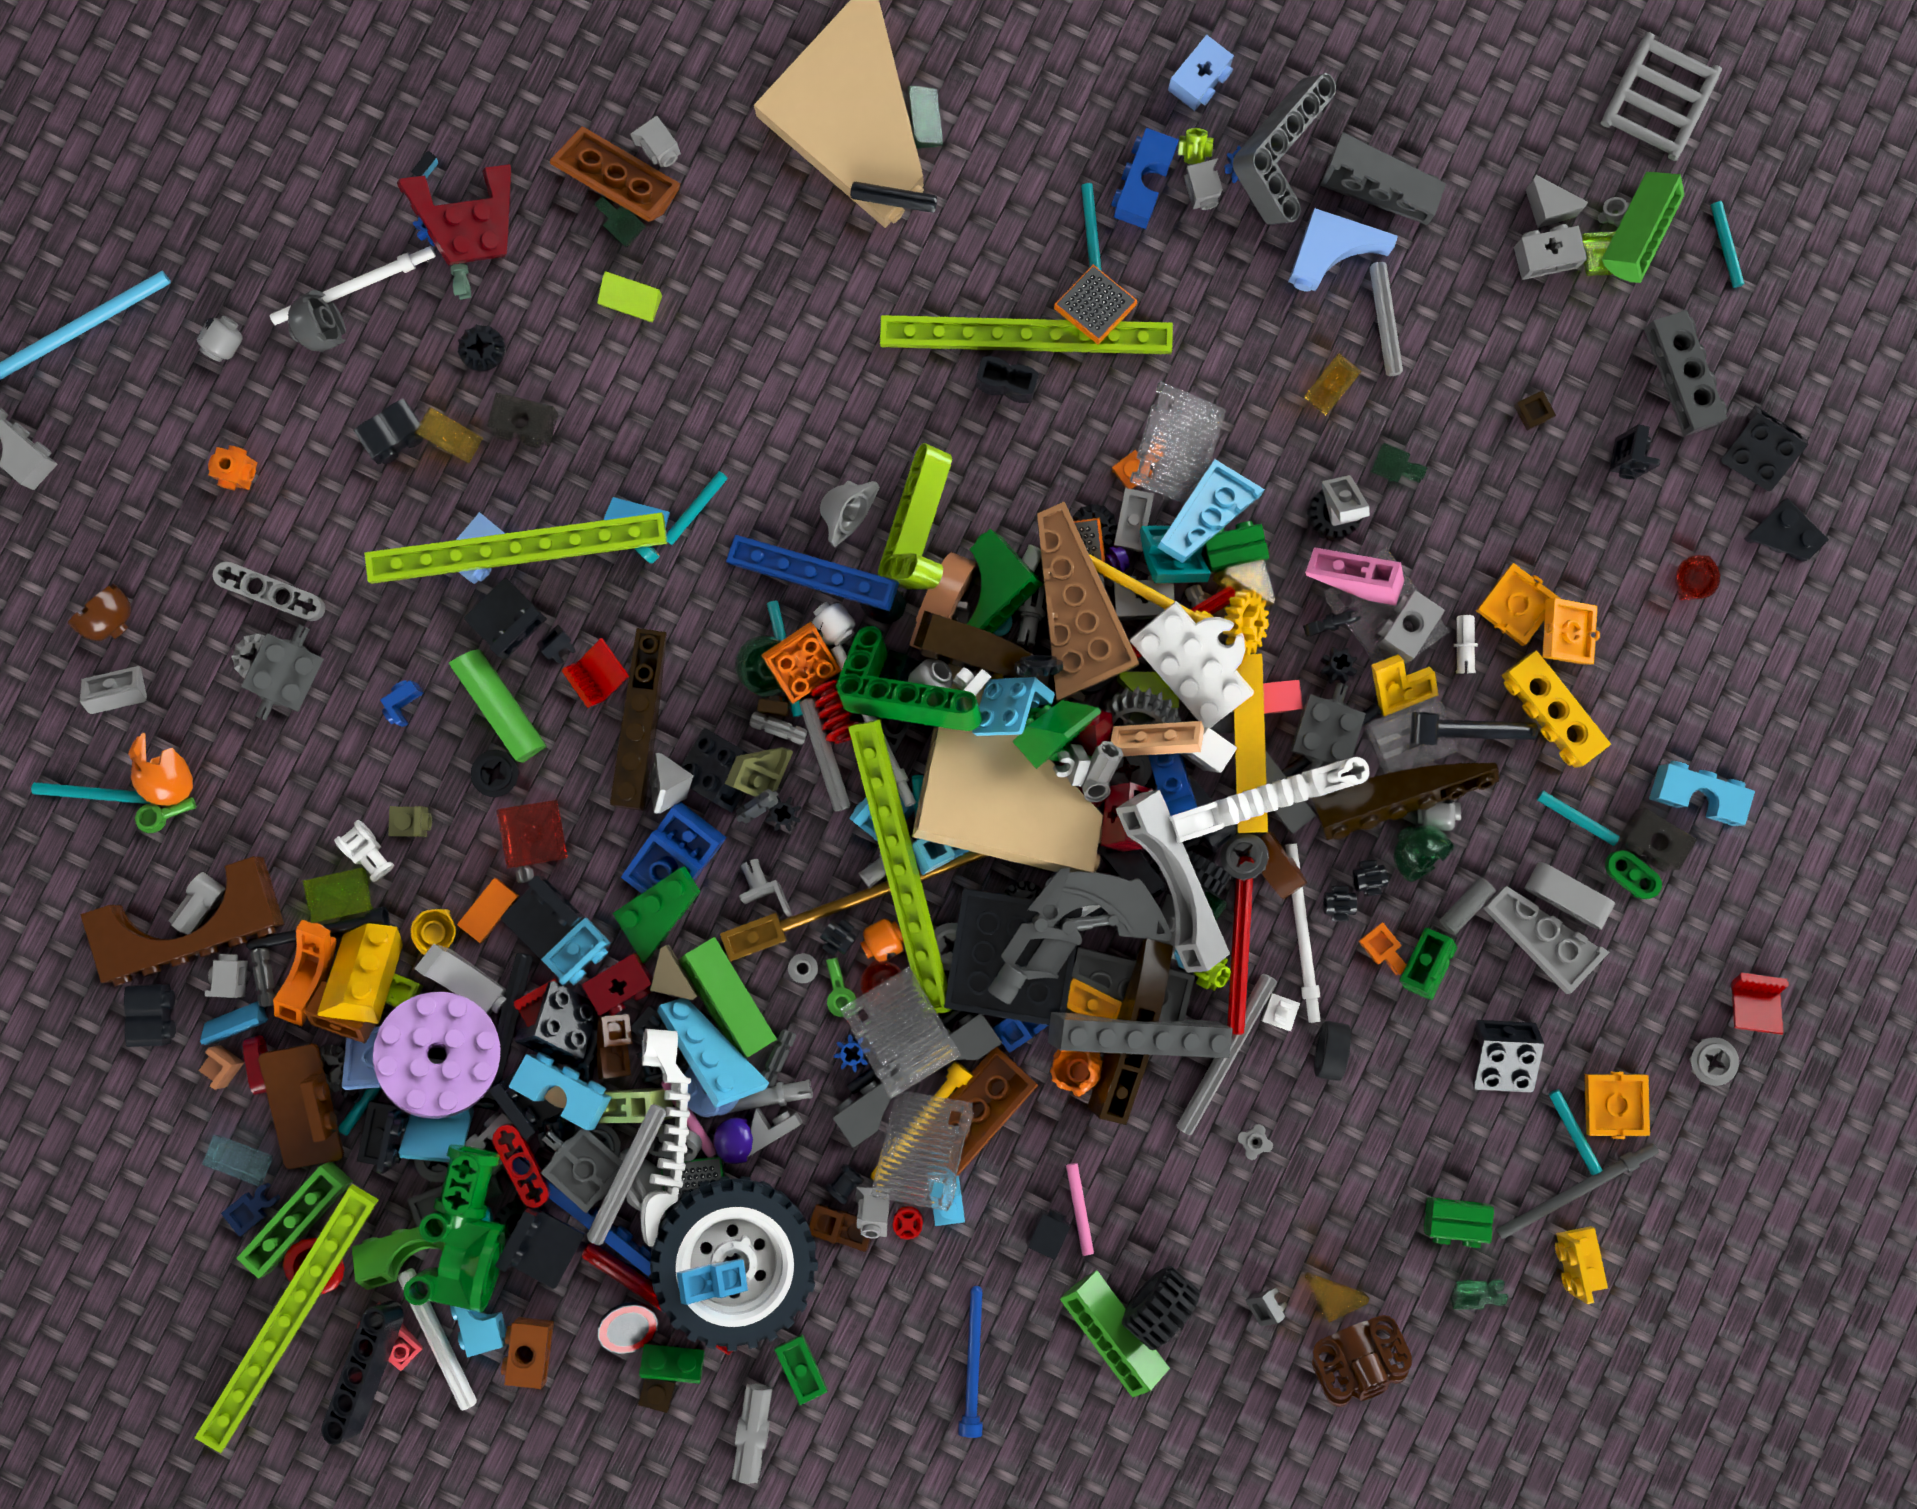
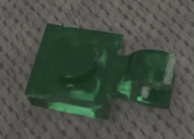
M603 196L594 204L609 218L603 226L626 248L646 227L631 211L623 206H620L617 210Z
M1383 443L1370 472L1396 483L1400 480L1401 475L1420 483L1428 468L1417 463L1407 462L1410 453Z
M1496 1279L1492 1280L1487 1286L1486 1281H1456L1451 1297L1453 1309H1484L1485 1304L1506 1305L1508 1294L1496 1292L1503 1291L1505 1282Z

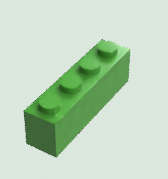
M333 1162L320 1165L236 1259L258 1279L271 1273L284 1259L290 1247L303 1238L349 1187L353 1180Z

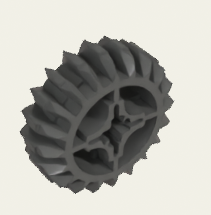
M1139 686L1134 689V692L1126 688L1122 694L1117 692L1112 700L1109 699L1105 706V711L1112 713L1113 726H1123L1119 717L1124 720L1123 724L1125 726L1156 724V722H1181V718L1178 717V708L1171 707V699L1162 700V692L1154 695L1151 688L1146 692H1142Z

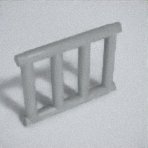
M1646 32L1600 124L1607 128L1612 125L1669 153L1668 158L1677 161L1719 79L1722 68L1718 65H1713L1711 68L1654 40L1655 35ZM1648 51L1705 78L1700 91L1697 92L1642 65ZM1638 76L1693 103L1687 117L1630 90L1635 77ZM1623 101L1681 128L1675 141L1673 142L1618 115L1617 113Z

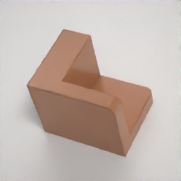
M218 1045L208 1047L205 1054L209 1057L198 1071L211 1079L213 1082L210 1084V1087L217 1090L227 1087L245 1062L223 1046Z

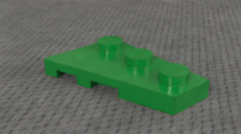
M685 866L679 868L612 913L643 964L649 962L654 955V951L669 935L671 928L678 919H681L701 892Z

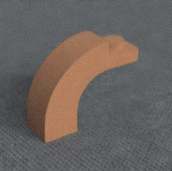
M952 552L945 557L941 563L943 566L942 578L934 589L927 590L918 612L917 624L909 644L910 646L922 650V648L913 644L924 611L952 619L959 601L969 590L978 565L977 562Z

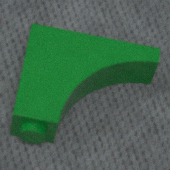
M989 529L986 533L981 534L975 544L969 549L980 569L981 593L976 610L967 625L993 634L1043 583L1003 537Z

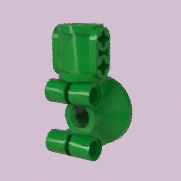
M449 1145L446 1156L450 1157L441 1196L435 1199L433 1208L436 1211L423 1218L419 1225V1232L424 1240L445 1243L439 1268L429 1267L412 1277L404 1286V1296L413 1305H422L427 1301H432L482 1313L489 1303L500 1269L495 1267V1264L505 1248L507 1237L506 1225L481 1220L485 1218L487 1206L484 1205L492 1169L493 1166H498L500 1155L489 1150L471 1146ZM438 1219L442 1222L443 1229L438 1225ZM422 1282L427 1285L428 1290L423 1286Z

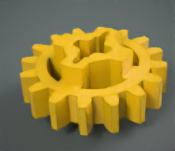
M1255 590L1236 591L1235 597H1230L1229 599L1231 606L1225 607L1228 615H1225L1224 619L1234 623L1230 631H1223V634L1228 635L1225 643L1226 645L1233 644L1237 634L1242 632L1246 648L1244 655L1257 653V647L1263 646L1261 638H1266L1267 636L1264 629H1267L1269 626L1268 619H1265L1269 614V611L1264 610L1266 600H1261L1262 594L1256 593Z

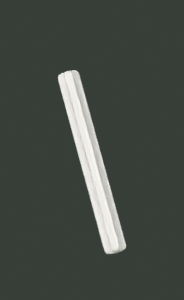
M413 1268L398 1275L403 1291L406 1282L417 1275ZM430 1301L422 1305L410 1304L459 1408L462 1411L471 1408L476 1404L477 1399Z

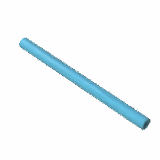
M160 271L1 361L0 380L171 284L169 278L164 271Z

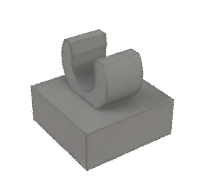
M1071 744L1069 753L1061 751L1057 754L1060 762L1065 764L1063 766H1054L1053 769L1058 777H1067L1072 786H1083L1091 761L1082 745Z

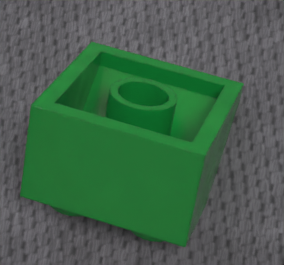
M1061 700L1053 707L1047 704L1035 715L1037 717L1036 720L1032 717L1027 719L1023 733L1018 735L1012 742L1037 769L1068 745L1101 711L1098 707Z

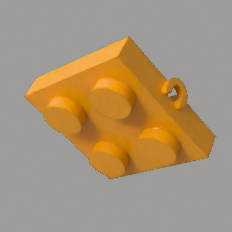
M1512 563L1476 609V612L1494 624L1495 628L1502 630L1503 634L1506 633L1521 646H1524L1545 620L1546 599L1561 598L1542 585L1543 580L1536 575L1530 576L1516 564Z
M1558 598L1546 599L1542 658L1583 665L1594 664L1595 641L1600 638V632L1596 630L1597 606ZM1592 633L1596 634L1595 638L1591 637Z
M1610 1071V1074H1585L1586 1135L1612 1136L1613 1139H1625V1136H1650L1648 1075L1624 1074L1622 1071Z

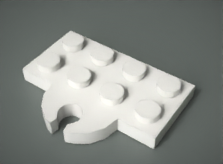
M1175 601L1131 637L1130 642L1198 721H1202L1204 727L1211 728L1254 694V690L1236 670L1242 663L1246 649L1244 635L1241 632L1237 634L1233 644L1224 645L1219 641L1218 635L1223 631H1230L1234 626L1232 621L1221 617H1210L1195 623L1180 604Z

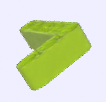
M926 443L921 444L915 453L878 569V576L896 580L899 583L898 586L904 589H934L939 584L943 574L942 564L922 557L951 467L952 456Z

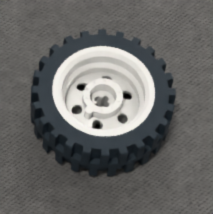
M724 1176L715 1182L709 1183L708 1180L699 1184V1188L691 1192L687 1190L681 1195L682 1199L668 1208L666 1217L662 1223H659L657 1238L654 1246H651L650 1269L653 1290L657 1296L659 1307L669 1317L670 1324L676 1330L680 1328L686 1333V1337L694 1343L696 1340L705 1342L707 1348L714 1350L716 1345L726 1346L727 1351H737V1346L748 1345L749 1349L758 1347V1341L768 1338L771 1342L778 1337L776 1332L784 1326L789 1329L795 1323L793 1318L799 1310L803 1312L808 1305L806 1298L809 1292L813 1293L815 1287L813 1280L814 1272L818 1271V1261L815 1257V1240L811 1235L810 1227L796 1205L783 1192L772 1188L770 1184L764 1181H753L750 1177L741 1176L740 1179H730L729 1176ZM732 1224L738 1227V1232L733 1237L729 1236L726 1232L727 1227ZM761 1238L765 1241L763 1249L754 1248V1241ZM704 1242L710 1243L712 1251L702 1253L700 1250L701 1244ZM734 1253H737L738 1259L744 1260L748 1291L741 1292L736 1298H731L730 1296L723 1298L713 1297L688 1305L681 1304L677 1272L726 1262V1256L732 1257ZM758 1270L766 1272V1276L762 1281L755 1279L754 1275Z

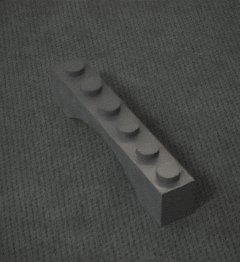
M969 1012L958 1020L961 1026L952 1032L947 1028L934 1037L936 1043L926 1049L927 1052L924 1055L921 1052L917 1053L919 1059L914 1061L910 1056L911 1061L903 1067L900 1063H897L885 1072L887 1078L879 1084L873 1080L860 1090L862 1096L854 1101L849 1097L835 1107L838 1113L833 1116V1119L853 1148L878 1131L882 1116L890 1100L899 1088L915 1074L945 1061L961 1059L978 1060L1002 1043L983 1014L975 1015V1013Z
M1051 1012L1048 1043L1061 1051L1229 1058L1233 1028L1218 1021L1190 1019L1176 1022H1143L1077 1013Z

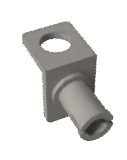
M750 860L753 873L750 865L747 862L743 863L741 869L744 872L750 889L748 892L739 895L740 900L744 904H748L776 892L784 913L788 917L792 916L781 885L776 880L766 882L759 860Z

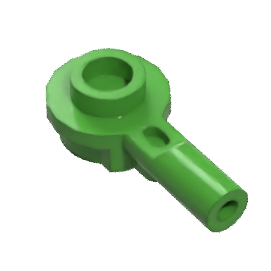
M193 797L163 808L155 804H146L136 812L135 822L141 831L150 834L157 833L165 826L168 818L195 809L197 806Z
M838 957L827 959V967L833 991L827 999V1006L833 1015L847 1017L856 1009L857 998L854 992L844 986Z

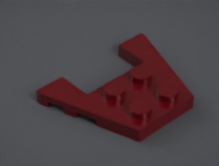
M510 164L485 167L482 172L489 194L487 199L434 206L425 175L401 178L397 181L400 191L404 192L412 204L411 208L416 216H419L428 229V235L448 265L499 258L507 254L511 183Z

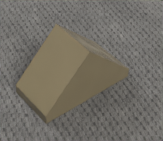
M665 945L660 948L650 990L689 1000L699 997L698 992L679 963L671 946Z

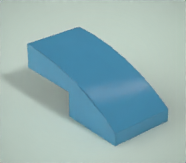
M743 1259L720 1262L677 1272L681 1304L688 1305L713 1297L723 1298L748 1291Z

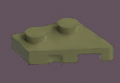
M780 747L736 756L725 784L754 797L767 789H770L772 792L774 790L777 791L793 751Z

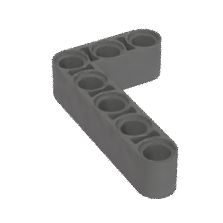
M1328 73L1301 79L1236 153L1233 159L1235 174L1261 217L1269 225L1294 222L1300 216L1301 207L1299 200L1277 165V162L1335 95L1336 84L1334 78Z

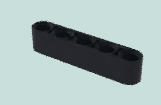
M391 1300L367 1309L362 1316L322 1423V1436L328 1444H340L357 1436L363 1429L404 1319L403 1309L396 1301Z

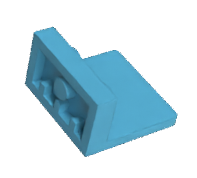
M1036 677L989 679L985 685L979 706L982 722L976 729L972 730V733L976 736L1021 735L1025 728L1030 707L1036 708L1039 705H1051L1055 693Z
M473 1106L458 1115L448 1118L429 1119L411 1114L399 1149L400 1158L449 1162L450 1157L446 1156L449 1145H465L474 1114Z

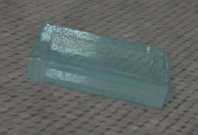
M215 1135L212 1138L202 1165L259 1186L264 1181L273 1156L220 1135Z

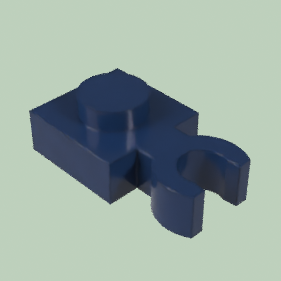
M270 1183L258 1187L254 1198L249 1192L245 1193L221 1213L239 1237L246 1234L267 1216L262 1208L271 1207L279 1202L281 1198L279 1195L271 1200H267L264 1197L265 1190L271 1186Z

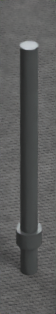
M1650 1143L1634 1153L1629 1151L1619 1157L1620 1161L1603 1169L1600 1173L1592 1175L1496 1228L1498 1236L1503 1240L1626 1171L1631 1173L1640 1168V1163L1657 1155L1659 1150L1654 1143Z

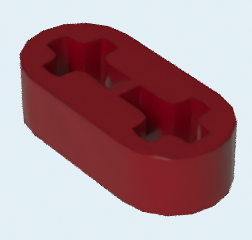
M261 1035L245 1038L243 1041V1055L251 1092L255 1095L266 1093L258 1059L262 1053L268 1052L266 1041Z

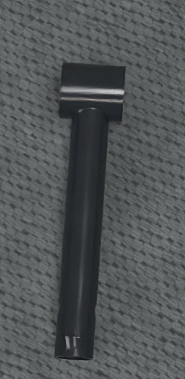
M1412 712L1410 743L1437 745L1438 738L1535 740L1539 729L1535 722L1439 720L1440 714Z

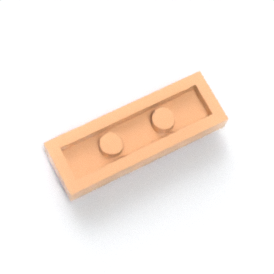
M1202 721L1113 726L1111 742L1121 748L1123 756L1201 752L1204 727Z

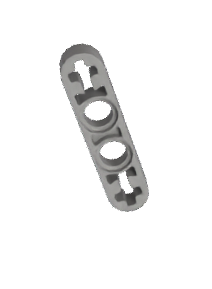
M221 562L213 570V580L220 587L304 620L317 621L325 613V603L318 596L232 562ZM224 571H231L232 574L241 577V582L238 583L231 579L226 581V578L222 577ZM253 579H261L263 583L262 590L258 594H251L248 588L249 583ZM281 589H287L290 593V599L286 604L279 605L276 602V594ZM298 600L311 604L313 600L316 610L314 612L309 611L307 614L308 610L296 604Z

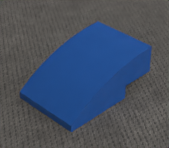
M679 802L670 809L658 828L651 833L621 878L641 894L684 866L695 881L727 837L685 804Z

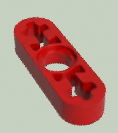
M514 1124L500 1126L493 1134V1145L500 1155V1159L522 1202L531 1208L540 1207L548 1200L550 1187L545 1177L540 1173L541 1169L527 1141ZM505 1130L508 1134L513 1132L515 1138L512 1140L514 1148L516 1149L521 1145L523 1151H518L508 1158L506 1153L512 1150L508 1143L502 1144L500 1142V1139L504 1136L502 1131ZM517 1157H525L529 1161L530 1169L527 1173L518 1174L515 1172L513 1162ZM533 1173L537 1176V1178L531 1180L535 1188L541 1187L543 1190L539 1195L541 1199L539 1201L535 1197H528V1193L531 1191L529 1183L526 1182L522 1186L520 1180L527 1179Z

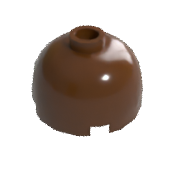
M113 583L87 602L81 610V614L75 613L68 621V624L78 634L89 640L102 641L110 636L117 639L129 628L125 623L131 615V606L125 594Z

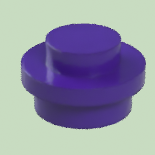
M1109 547L1106 549L1105 563L1124 573L1125 569H1128L1130 565L1125 550L1122 547Z

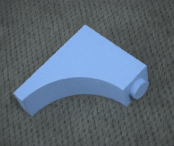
M1314 208L1288 282L1294 284L1295 288L1302 291H1316L1325 273L1336 263L1350 256L1364 253L1389 256L1395 247L1398 236Z

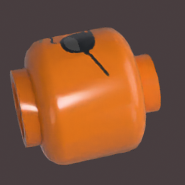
M883 918L863 930L865 940L860 944L868 959L874 956L878 962L883 963L903 952L904 941L896 921L891 922L889 919Z

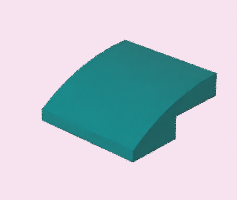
M1141 526L1140 537L1143 553L1154 583L1208 582L1211 572L1201 555L1204 545L1185 562L1181 563L1157 548L1170 526Z

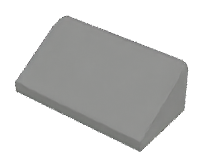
M140 666L81 679L80 703L90 714L134 705L147 700Z

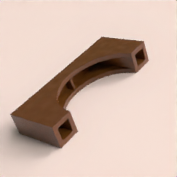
M253 856L226 865V891L219 909L204 926L184 937L167 940L142 932L128 919L122 905H107L80 914L101 983L113 982L114 986H120L132 982V976L142 973L143 977L159 973L162 971L160 966L171 963L172 967L189 963L190 956L200 954V957L210 956L218 953V947L228 944L229 948L247 943L246 937L257 934L258 938H262L276 933L275 928L285 924L264 857Z

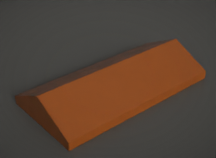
M583 126L550 159L551 165L648 222L665 213L681 185L679 182Z
M998 1047L989 1052L971 1073L973 1077L969 1082L957 1088L917 1135L957 1176L1038 1086L1021 1067Z

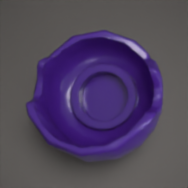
M730 1118L717 1127L714 1133L713 1145L716 1154L724 1162L730 1164L747 1162V1156L752 1149L753 1137L750 1127L746 1124V1119Z

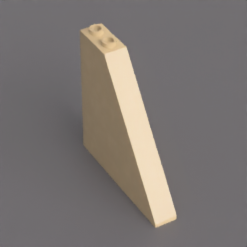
M850 0L754 104L756 116L850 198L851 186L855 181L923 193V173L879 0ZM852 199L884 228L891 222L893 224L896 223L905 211L901 207Z
M949 664L948 666L954 680L962 668ZM954 683L952 684L951 689L962 690ZM982 688L981 691L976 695V699L979 706L984 692V688ZM934 726L912 837L1053 872H1058L1061 868L1068 867L1071 869L1070 872L1097 871L1100 863V854H1097L1098 843H1101L1103 815L1091 802L1085 799L1084 794L1076 786L1071 785L1067 777H1058L1053 769L1056 765L1050 759L1036 769L1012 742L1018 735L976 736L972 733V730L961 731Z

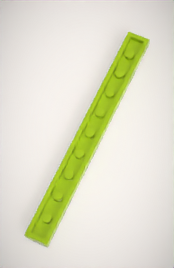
M881 315L880 347L1171 354L1173 323L1121 321L1097 345L1068 320Z
M654 513L364 552L367 579L369 583L373 584L667 544L664 514Z
M880 719L851 725L848 728L921 1010L925 1015L949 1012L952 1009L944 1008L948 984Z
M354 1184L348 1188L196 1434L195 1439L222 1453L379 1199Z

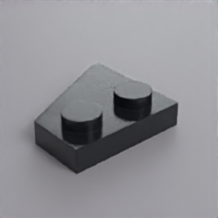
M1788 498L1782 500L1744 538L1746 542H1755L1767 546L1769 550L1777 553H1787L1790 557L1803 562L1809 560L1829 540Z

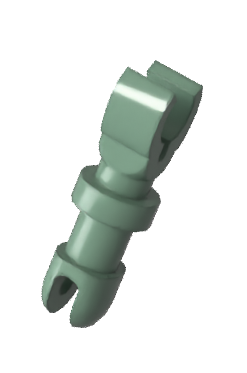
M465 263L453 264L450 270L454 276V295H459L460 300L471 298V288L466 277L469 273L468 266Z

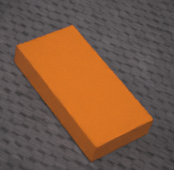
M494 878L457 925L479 943H483L499 923L501 916L515 903L519 895L498 878Z

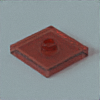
M557 800L496 810L507 869L568 858Z

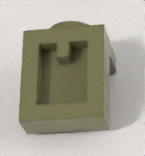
M390 806L388 836L427 837V831H430L432 827V815L428 813V807Z

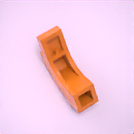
M301 920L296 928L297 949L292 968L284 984L273 999L274 1016L301 1027L307 1020L305 1009L321 982H326L336 949V938L330 936L329 929H326L321 924L310 923L305 920Z

